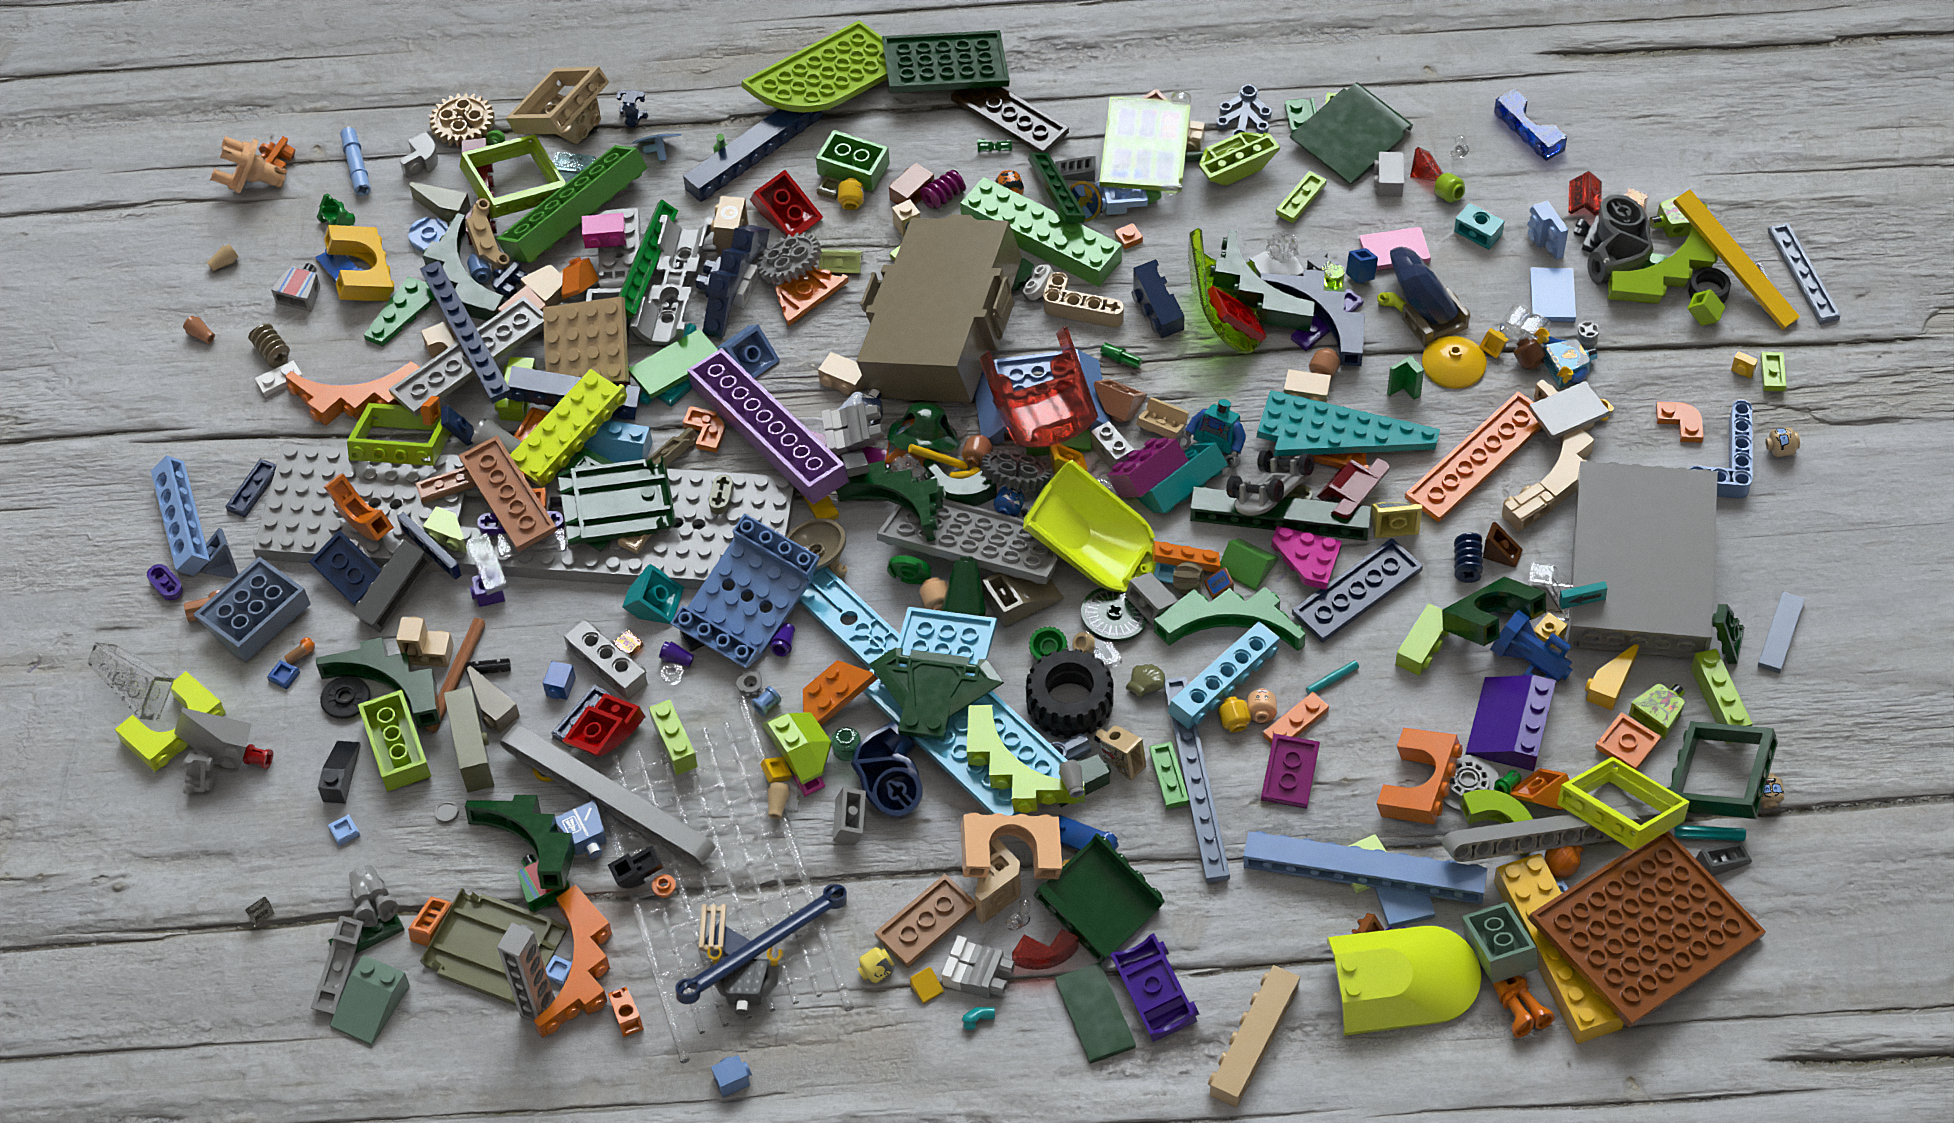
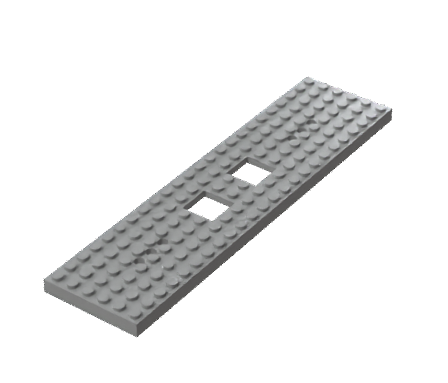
M283 444L253 546V552L256 559L260 556L264 560L309 563L308 561L340 530L379 568H382L393 556L394 550L403 540L422 550L401 530L397 515L404 512L423 529L424 523L437 506L455 513L460 524L466 496H483L476 486L422 504L415 483L463 468L464 466L458 455L440 454L434 466L349 460L348 448ZM430 456L424 458V460L430 461ZM565 467L561 468L556 473L555 478L543 487L547 491V511H550L552 502H562L558 473L566 471ZM667 468L676 523H682L683 525L680 528L672 527L657 530L658 534H652L638 554L619 546V539H612L601 552L585 543L569 545L567 534L563 533L551 534L518 552L508 535L487 536L481 534L479 528L460 527L467 548L465 553L452 551L447 546L437 544L458 562L460 571L463 574L483 575L498 571L499 576L632 585L647 565L652 564L667 574L668 578L684 586L685 589H700L734 539L732 531L744 513L783 536H787L790 530L796 488L784 476ZM339 474L345 475L358 495L369 506L374 503H380L381 505L374 509L382 510L394 526L392 530L378 541L370 540L360 534L343 518L333 505L335 502L324 489V486ZM718 475H729L733 480L734 486L729 509L723 514H714L709 507V495L713 480ZM526 477V481L532 489L541 488ZM723 484L722 486H720V490H723L724 485L727 484ZM719 498L718 504L716 505H719L720 502H722V498ZM396 504L402 505L397 510L391 509ZM698 524L705 525V527H703L700 530L694 529V527ZM433 559L425 569V571L445 572ZM728 581L724 584L723 589L731 591L734 589L735 583Z

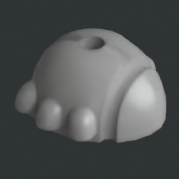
M743 671L742 676H739L736 681L737 688L741 692H745L746 696L756 695L758 691L761 692L763 690L759 671Z

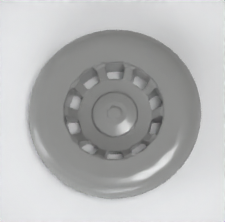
M1462 755L1461 758L1457 759L1456 773L1454 777H1451L1449 794L1447 797H1444L1443 802L1456 810L1462 811L1460 806L1462 794L1475 790H1494L1495 781L1499 779L1497 771L1482 758Z

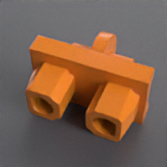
M282 136L276 146L273 142H270L269 144L263 143L259 147L260 156H262L265 162L276 165L281 169H285L286 163L280 160V158L283 157L291 161L296 149L287 144L288 138Z

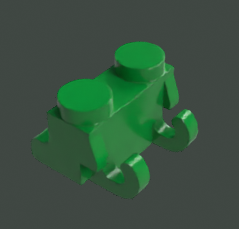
M324 194L319 206L317 219L321 223L328 221L329 225H354L355 216L344 208L343 202L333 199L329 194Z

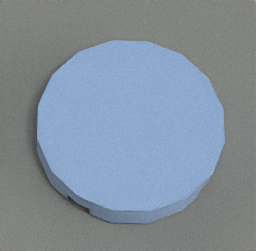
M425 217L417 220L411 225L408 234L412 247L423 252L425 248H428L431 241L439 242L441 236L447 231L448 225L445 221L436 217L435 219Z

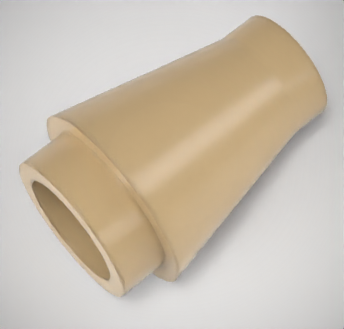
M230 244L223 245L207 261V264L215 272L222 267L236 262L235 259L239 256Z
M774 782L767 789L768 817L781 819L790 796L788 785Z

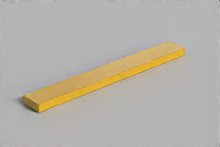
M1691 189L1673 201V204L1782 330L1799 319L1798 313Z

